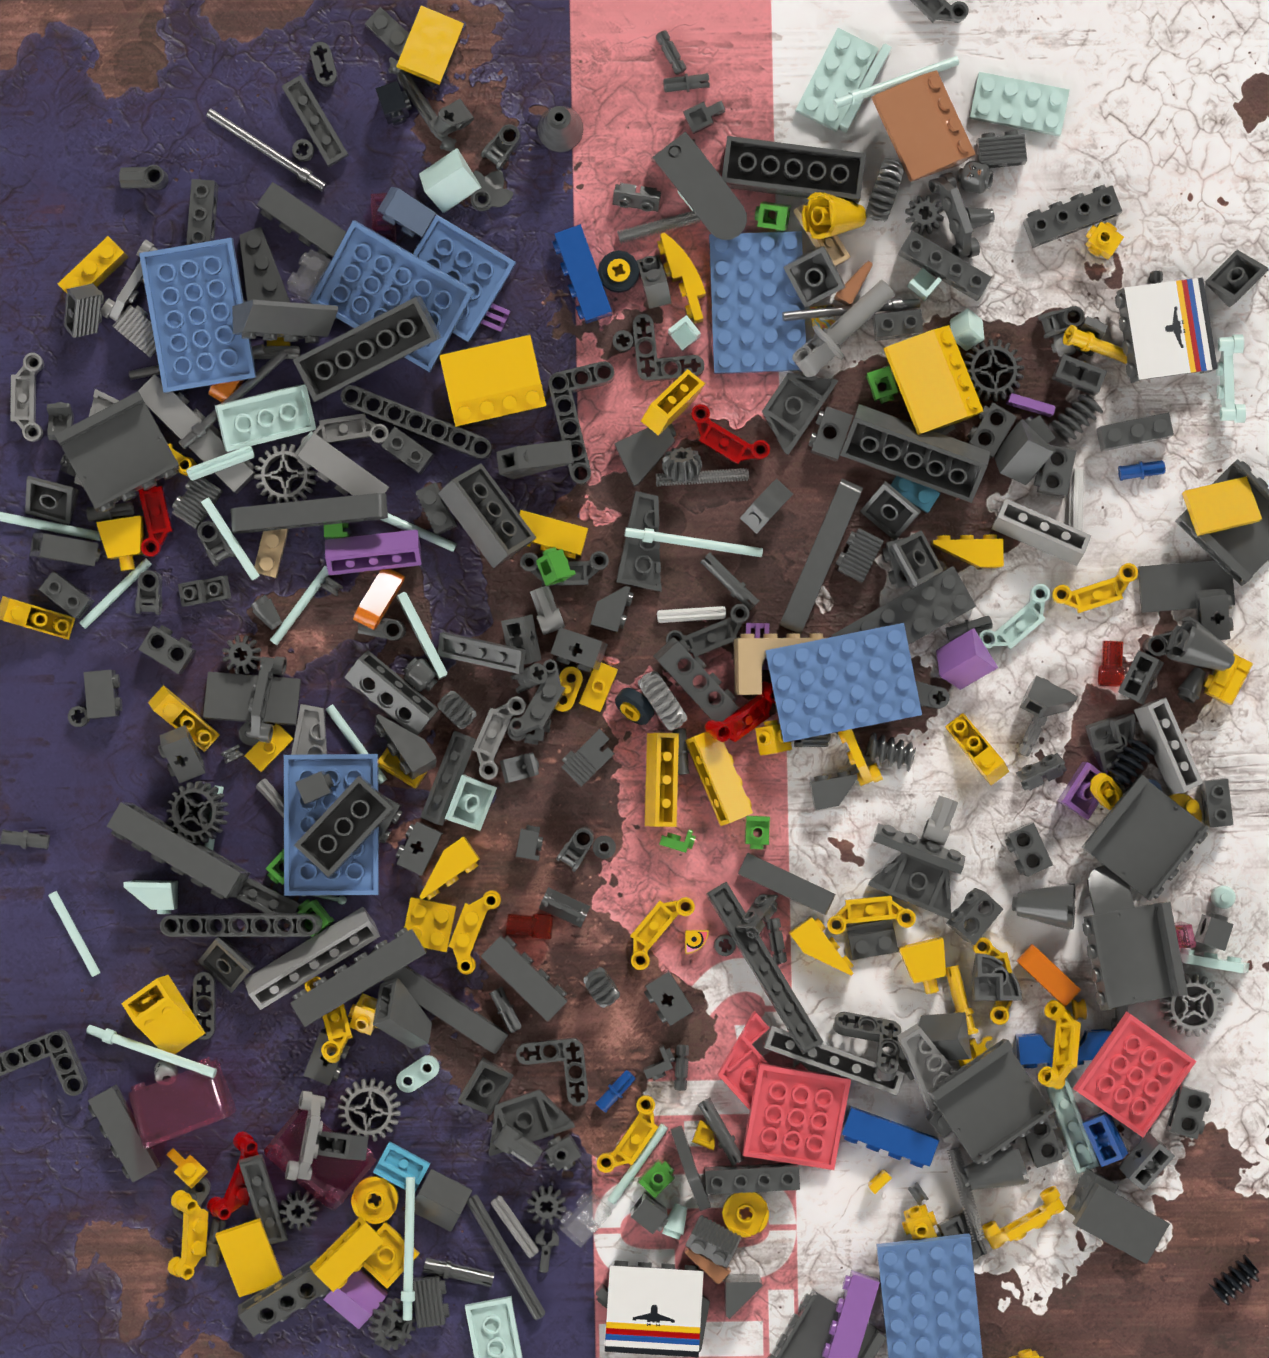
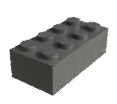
M358 776L294 846L328 878L332 877L395 807L366 779Z

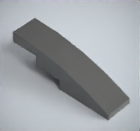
M747 853L738 872L739 875L824 915L827 914L836 895L750 853Z

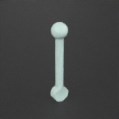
M310 895L338 901L341 905L347 901L343 895L339 897L332 895Z

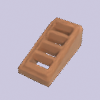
M868 261L847 281L846 287L835 294L833 299L846 306L851 305L873 266L872 262Z
M687 1246L684 1248L685 1254L716 1284H720L731 1272L730 1267L727 1266L726 1268L722 1265H716L711 1259L702 1254L694 1253Z

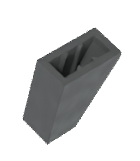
M672 423L659 436L651 429L646 428L614 443L634 487L643 481L665 455V452L675 443L674 437L677 434Z
M33 533L29 556L95 566V562H98L100 557V549L98 548V543L45 533Z
M395 978L380 984L373 1025L411 1049L428 1044L432 1022L401 980Z

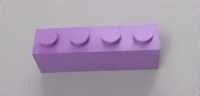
M418 529L325 540V559L328 574L337 575L421 565V545Z
M851 1270L850 1276H845L842 1286L845 1293L843 1299H838L835 1311L839 1313L836 1321L832 1320L829 1334L832 1336L830 1343H825L822 1357L858 1358L880 1284L878 1278Z

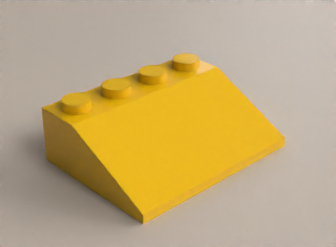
M949 325L883 348L918 435L968 420L983 412Z
M530 335L439 355L455 427L546 406Z

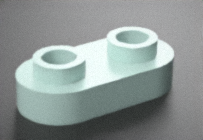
M425 1055L403 1069L396 1079L398 1088L403 1092L410 1093L427 1083L439 1072L440 1065L438 1060L431 1055ZM430 1064L432 1070L430 1072L424 1071L423 1065ZM405 1077H410L412 1079L411 1085H406L404 1083Z

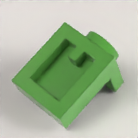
M688 829L683 842L680 841L681 836L668 832L667 836H661L659 845L686 853L687 848H693L696 836L692 835L693 830Z

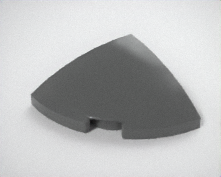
M1133 713L1107 718L1085 726L1092 750L1102 772H1105L1107 768H1113L1111 766L1112 761L1119 762L1117 755H1125L1122 748L1127 746V742L1130 739H1134L1136 725Z
M975 954L972 973V1001L1022 1000L1021 988L1014 973H1009L1002 966L1003 962L987 954Z

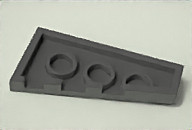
M262 227L240 234L247 301L290 302Z
M638 491L634 492L627 528L640 530L649 528L654 529V532H659L658 496ZM625 537L616 582L662 592L660 542L653 541L648 543L642 542V539Z

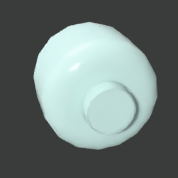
M1224 885L1215 887L1210 896L1212 903L1222 909L1230 908L1236 899L1233 889Z

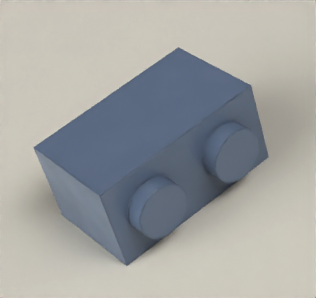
M395 187L390 188L377 210L383 214L382 219L393 226L395 223L402 227L400 231L411 238L414 235L422 237L436 214L401 189Z

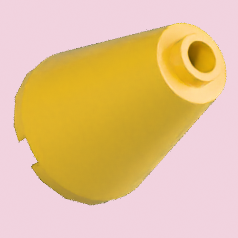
M824 192L811 194L807 198L810 199L808 204L804 205L802 210L804 229L806 232H810L812 235L810 237L813 239H825L861 228L867 219L866 210L862 205Z

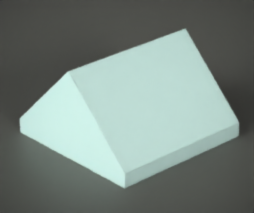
M458 148L419 173L425 193L442 213L447 212L482 188Z
M461 775L445 819L480 831L497 787L469 776Z

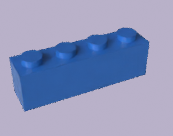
M581 224L555 233L556 240L552 241L556 255L561 253L564 262L560 263L564 276L569 275L571 284L568 285L572 298L577 297L579 306H576L579 319H585L586 324L611 316L612 310Z
M849 1106L841 1134L845 1136L844 1140L857 1144L858 1141L866 1143V1148L879 1152L882 1149L888 1151V1156L898 1160H901L902 1157L910 1159V1164L919 1168H923L924 1165L930 1167L940 1141L935 1136L853 1106Z

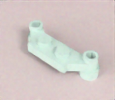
M1235 334L1232 337H1219L1218 351H1221L1219 362H1217L1218 369L1216 370V375L1220 376V385L1217 386V399L1221 400L1222 405L1220 407V420L1245 423V404H1235L1233 353H1243L1244 337L1243 334Z
M1035 585L1030 592V602L995 632L992 630L980 632L979 637L982 642L984 635L990 638L988 644L984 643L987 649L993 646H1007L1009 649H1012L1046 619L1043 616L1045 601L1050 597V590L1046 585ZM1037 590L1042 592L1041 598L1036 596Z

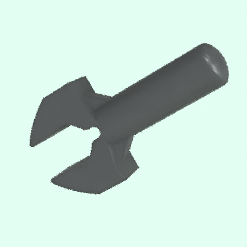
M545 1227L536 1235L535 1243L540 1244L542 1247L539 1267L541 1273L548 1272L551 1248L559 1245V1235L554 1228L552 1239L548 1244L543 1237Z

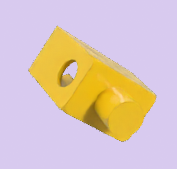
M133 516L96 522L107 557L109 559H119L121 571L134 570L133 556L143 555L141 544L144 541V517Z
M937 937L898 947L914 984L923 982L926 994L939 992L936 978L946 976L943 938Z

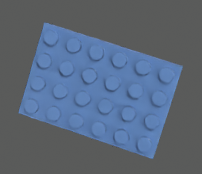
M354 220L310 303L338 306L336 318L356 328L417 296H421L442 338L404 358L431 372L475 290Z
M802 231L741 233L730 240H722L709 234L714 374L801 371L792 357L799 348L806 344L805 319L783 321L782 312L805 310L802 301L783 268L803 255Z
M233 238L139 253L163 393L257 378L250 339H242V335L233 334L232 306L244 303Z
M904 623L765 650L783 742L922 715Z
M378 754L284 755V896L379 895V826L329 878L294 846L358 776H362L378 791ZM320 771H324L325 775L329 773L334 783V787L331 788L333 793L311 803L304 804L295 782Z
M970 1233L876 1244L888 1358H983Z

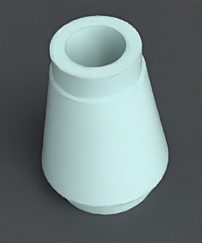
M674 1204L662 1234L678 1240L681 1235H684L687 1207Z

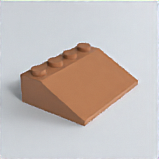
M937 70L915 77L871 97L910 182L959 166L976 155Z

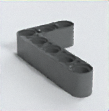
M606 361L556 372L551 375L548 381L562 441L570 440L571 447L579 446L582 449V454L579 457H573L574 463L568 464L571 479L577 485H585L591 480V469L572 393L611 383L615 376L614 368ZM601 368H608L611 374L608 378L602 379L598 376V371ZM577 374H586L588 381L585 384H578L575 381ZM563 379L566 382L565 387L561 390L555 389L552 385L554 380ZM568 401L571 404V409L568 412H561L558 409L560 402ZM568 423H572L577 427L576 432L572 435H567L563 431L564 426ZM583 468L587 471L588 475L584 480L575 478L574 473L577 469Z
M55 1030L0 1053V1076L50 1056L66 1094L76 1096L85 1091L88 1085L87 1077L71 1037L65 1030ZM54 1035H59L63 1039L61 1047L54 1045ZM33 1044L40 1046L41 1054L39 1056L32 1053L31 1047ZM11 1053H16L19 1056L20 1060L17 1065L10 1061ZM63 1057L70 1058L72 1065L69 1069L63 1067L61 1062ZM71 1079L79 1080L81 1085L79 1090H74L71 1087Z

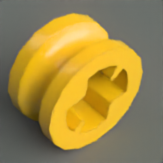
M1081 999L1079 1002L1072 1000V1014L1076 1021L1078 1018L1087 1019L1085 999Z

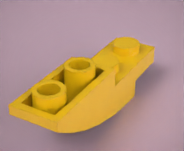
M662 233L660 234V241H657L660 255L665 254L667 263L663 264L666 276H671L672 282L682 280V283L678 284L681 296H686L688 305L685 306L686 314L689 319H693L694 324L703 322V315L698 299L706 297L702 280L684 250L670 236Z

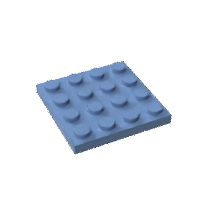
M436 214L413 255L475 290L452 332L469 343L515 267L516 262Z

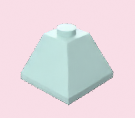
M130 880L124 882L125 889L150 910H157V914H171V910L178 909V881Z

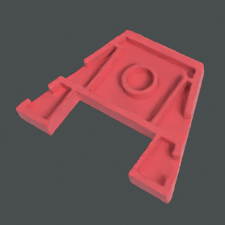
M756 1011L752 1013L717 1073L748 1109L751 1107L758 1064H769L752 1045L770 1029ZM801 1062L794 1067L795 1069L807 1070Z

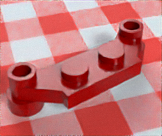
M698 404L692 409L691 416L696 422L701 436L699 442L737 465L740 461L761 460L769 455L770 446L766 441L758 440L753 444H749L712 422L709 418L710 410L706 405ZM701 411L705 414V417L700 419L696 416V413ZM762 447L764 453L758 454L756 448Z
M154 486L148 490H144V488L138 490L149 538L145 539L141 544V551L149 557H155L160 553L168 533L173 532L162 486ZM155 544V550L150 552V546Z
M762 682V694L757 695L724 721H708L705 725L706 732L720 742H725L729 738L737 742L770 717L769 711L773 703H776L772 683Z
M242 1131L235 1135L233 1144L241 1152L239 1160L259 1155L257 1151L258 1145L250 1134ZM239 1161L224 1198L213 1197L207 1204L208 1212L221 1220L228 1219L231 1213L241 1206H247L250 1200Z

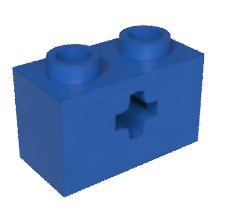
M1102 1112L1082 1123L1101 1167L1119 1161L1128 1154L1110 1114Z

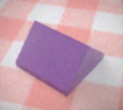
M974 628L936 650L940 677L960 690L998 668Z
M1082 762L1059 797L1058 802L1089 820L1099 804L1090 791V782L1094 776L1102 772L1090 763Z
M360 1269L348 1277L347 1283L342 1288L336 1289L334 1292L330 1291L323 1300L355 1327L360 1329L369 1317L373 1315V1309L379 1307V1302H383L389 1292Z

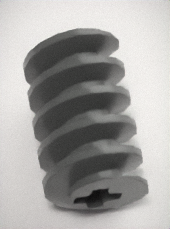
M1080 394L1078 396L1079 402L1073 401L1071 403L1072 409L1067 407L1064 410L1065 415H1058L1059 422L1055 420L1051 422L1053 430L1067 443H1069L1068 437L1074 440L1077 439L1074 433L1075 430L1080 433L1084 432L1081 427L1082 424L1087 427L1090 426L1088 418L1097 419L1094 414L1095 411L1100 414L1103 413L1099 404L1088 394H1085L1086 396Z
M873 732L867 744L865 758L869 754L870 761L873 762L876 757H879L881 765L885 759H888V766L891 767L894 762H897L898 769H901L903 764H906V770L909 772L914 760L916 747L913 749L912 742H908L904 747L902 739L895 745L894 737H890L888 742H886L885 735H881L877 740V735Z

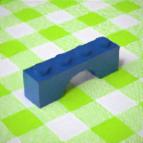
M1108 1028L1085 1030L1079 1041L1077 1065H1084V1061L1093 1060L1112 1033V1030ZM1015 1034L1017 1059L1024 1068H1037L1038 1064L1047 1063V1066L1052 1067L1054 1049L1046 1044L1041 1034Z

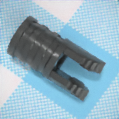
M535 663L524 668L521 674L513 673L511 675L512 680H518L520 685L516 688L517 693H522L538 684L544 683L547 679L545 667Z

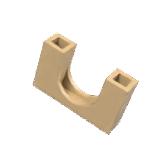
M741 634V638L734 639V694H762V665L766 658L765 650L825 639L823 634H809V638H800V634H786V638H777V634H763V638H755V634Z

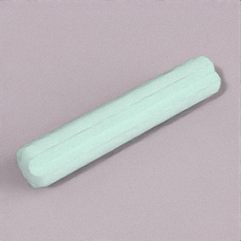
M246 446L187 469L188 477L190 480H196L255 457L251 446Z

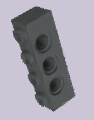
M191 179L186 245L215 240L219 186L214 180Z
M911 230L898 253L899 256L921 269L924 268L931 275L939 277L943 282L975 301L979 300L992 278Z
M673 637L653 657L711 720L724 721L739 708L734 703L737 698L728 689L723 691L719 686L722 682L713 672L709 675L704 670L707 665L698 656L693 658L690 655L689 651L692 649L683 639L679 642ZM681 659H687V665L682 669H678V662ZM698 675H702V682L699 685H693V679ZM717 692V698L709 702V694Z
M368 650L355 662L344 677L353 687L365 694L371 702L383 709L389 717L395 719L404 729L417 736L439 711L435 705Z
M774 1163L704 1167L706 1195L800 1190L799 1165Z
M315 1257L278 1282L238 1305V1316L253 1337L259 1333H266L273 1324L278 1321H285L294 1311L306 1308L312 1300L317 1297H323L331 1291L310 1268L318 1257ZM305 1283L312 1285L307 1289L301 1287ZM284 1296L292 1297L289 1301H284L281 1298ZM265 1308L272 1309L270 1313L262 1312Z

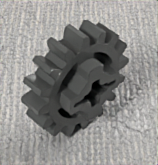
M387 1298L386 1304L379 1302V1310L373 1309L375 1316L369 1317V1320L373 1322L368 1327V1330L373 1332L369 1337L375 1340L374 1344L386 1350H390V1348L397 1350L398 1344L405 1346V1339L412 1338L409 1333L416 1330L412 1326L416 1318L412 1316V1320H403V1301L399 1298L394 1300Z

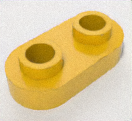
M567 667L560 673L561 686L565 687L563 696L567 697V703L564 705L558 703L555 708L558 711L565 712L570 710L578 695L583 676L580 670L575 667ZM574 674L576 677L575 682L569 683L567 676Z
M1099 773L1092 778L1090 782L1091 793L1100 805L1111 810L1123 796L1121 789L1113 778L1105 773Z

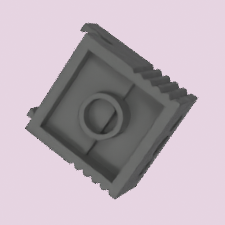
M601 729L576 753L571 750L562 759L565 763L562 768L581 787L615 754L609 747L603 752L600 751V748L610 739Z

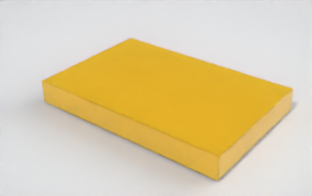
M421 6L396 68L440 85L464 23Z
M1247 476L1185 490L1182 493L1197 536L1262 520Z
M260 1218L216 1233L215 1237L239 1297L266 1289L283 1278Z

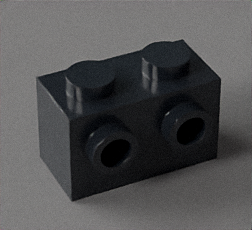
M398 81L375 88L388 125L393 123L395 126L406 122V118L410 117L408 110H411L412 107L407 92H401Z

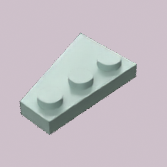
M1185 948L1180 950L1182 963L1238 973H1247L1249 971L1250 963L1241 962L1242 958L1227 956V959H1221L1215 953L1204 952V956L1195 955V950Z

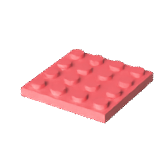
M1126 1011L1073 1089L1144 1138L1197 1061Z
M759 1063L742 1155L834 1170L851 1079L844 1076Z

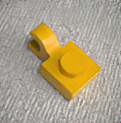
M174 1148L166 1154L178 1166L174 1173L191 1189L208 1173L191 1155L184 1159Z

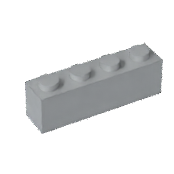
M312 431L309 432L294 453L299 457L298 463L307 469L310 466L318 471L316 475L326 483L329 480L336 483L335 489L344 496H347L348 493L352 496L385 493L389 488Z
M1006 498L991 528L1076 566L1083 557L1092 536Z
M1167 698L1154 700L1134 709L1149 747L1156 753L1154 758L1170 795L1186 792L1202 784V779Z

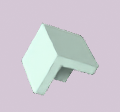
M922 268L909 282L907 287L925 301L942 280L939 277L935 279Z
M969 308L950 320V327L955 341L964 350L967 351L984 340L983 321Z
M687 315L668 329V334L682 351L701 336L700 331Z

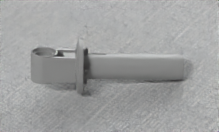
M880 280L827 330L825 328L822 330L817 325H814L812 328L816 334L799 348L792 357L806 377H812L833 357L837 356L841 360L845 358L839 346L895 296L894 291L886 282Z

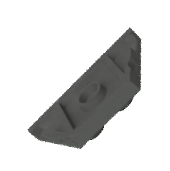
M787 373L762 410V414L787 456L838 383V380Z
M902 853L868 882V885L950 919L952 912L948 869Z
M540 1089L497 1103L494 1110L489 1156L503 1152L493 1142L506 1123L519 1130L523 1137L531 1142L574 1128L575 1124Z

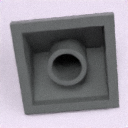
M825 246L810 250L783 267L805 308L846 287Z
M1236 250L1205 281V284L1230 308L1269 269L1243 252Z
M1022 419L1001 443L994 458L1000 474L1027 485L1056 451Z
M28 476L25 513L70 525L80 490Z
M886 481L860 510L863 515L894 541L898 539L921 512Z
M922 530L889 547L911 588L943 572Z
M217 937L198 960L231 993L256 967L226 937Z
M965 1012L921 1016L919 1027L947 1061L972 1059Z
M482 1057L457 1101L491 1115L495 1104L499 1102L514 1075Z
M431 1168L415 1199L414 1213L451 1232L461 1215L472 1189Z
M728 1274L725 1278V1312L729 1319L763 1286L761 1277L758 1274Z

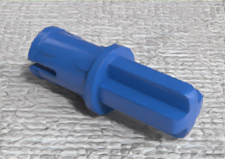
M1162 460L1147 463L1139 461L1138 464L1118 466L1120 481L1139 477L1142 480L1146 476L1160 475L1166 472L1165 463Z
M626 1070L613 1085H608L609 1089L595 1104L606 1113L619 1098H623L622 1094L635 1081V1076Z

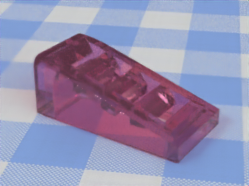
M387 193L371 194L372 231L378 233L380 230H391V234L381 236L391 242H397L396 223L394 226L378 225V221L384 220L382 219L383 215H377V210L380 207L377 206V202H382Z
M1183 921L1176 922L1175 928L1179 948L1196 947L1192 925Z

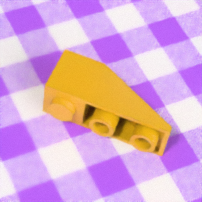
M942 535L937 536V540L931 541L932 546L976 568L1004 567L1003 539H997V535H983V539H974V535H960L958 540H951V536Z
M5 596L2 597L0 603V620L69 640L75 621L74 617Z
M164 685L148 702L153 711L175 729L186 725L195 745L204 752L220 736L215 729Z
M964 713L945 726L966 756L991 786L1009 773L1004 760Z
M465 836L443 851L419 896L421 900L425 897L430 900L439 894L438 888L443 884L449 887L459 880L457 875L465 870L466 873H469L478 867L476 862L480 858Z
M810 916L788 932L803 953L851 976L854 974L851 970L854 965L846 955L841 957L837 950L840 946L832 936L829 939L823 932L826 927L819 918L814 920Z

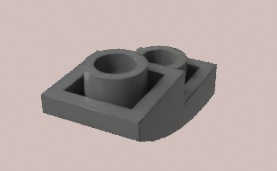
M228 576L178 584L182 607L231 599Z

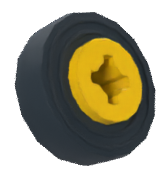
M619 250L605 255L598 268V274L603 286L617 293L626 292L633 288L638 281L640 273L638 262L634 256Z
M623 688L615 698L618 710L627 719L636 724L646 725L655 714L649 700L635 689Z

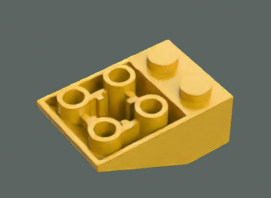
M169 975L155 979L121 1003L133 1023L158 1049L177 1054L205 1034V1031Z

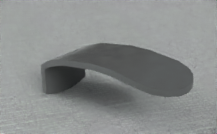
M686 132L651 158L670 179L712 235L722 240H730L743 232L747 223V213L743 205Z
M1105 865L1095 868L1089 874L1087 888L1094 915L1135 907L1129 884Z

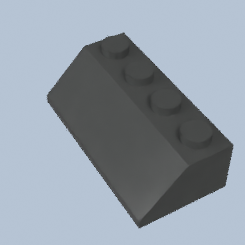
M250 300L232 306L233 334L242 335V339H255L256 336H263V340L271 341L277 340V337H283L286 342H296L298 339H305V343H319V339L328 337L338 312V306Z
M481 463L452 479L438 493L493 568L511 558L536 539V536Z

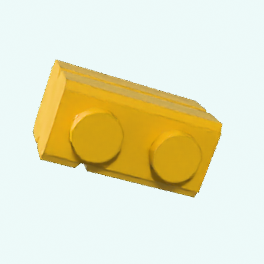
M1236 654L1233 655L1235 660L1229 669L1227 668L1224 671L1215 670L1213 675L1208 674L1203 683V686L1206 687L1204 690L1205 694L1226 705L1233 704L1253 665L1252 662Z

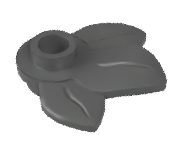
M477 170L473 172L482 187L471 195V204L476 210L487 211L491 207H503L510 202L513 192L503 188L504 176L501 170L491 172L485 177ZM484 196L487 201L484 204H480L478 202L479 197Z

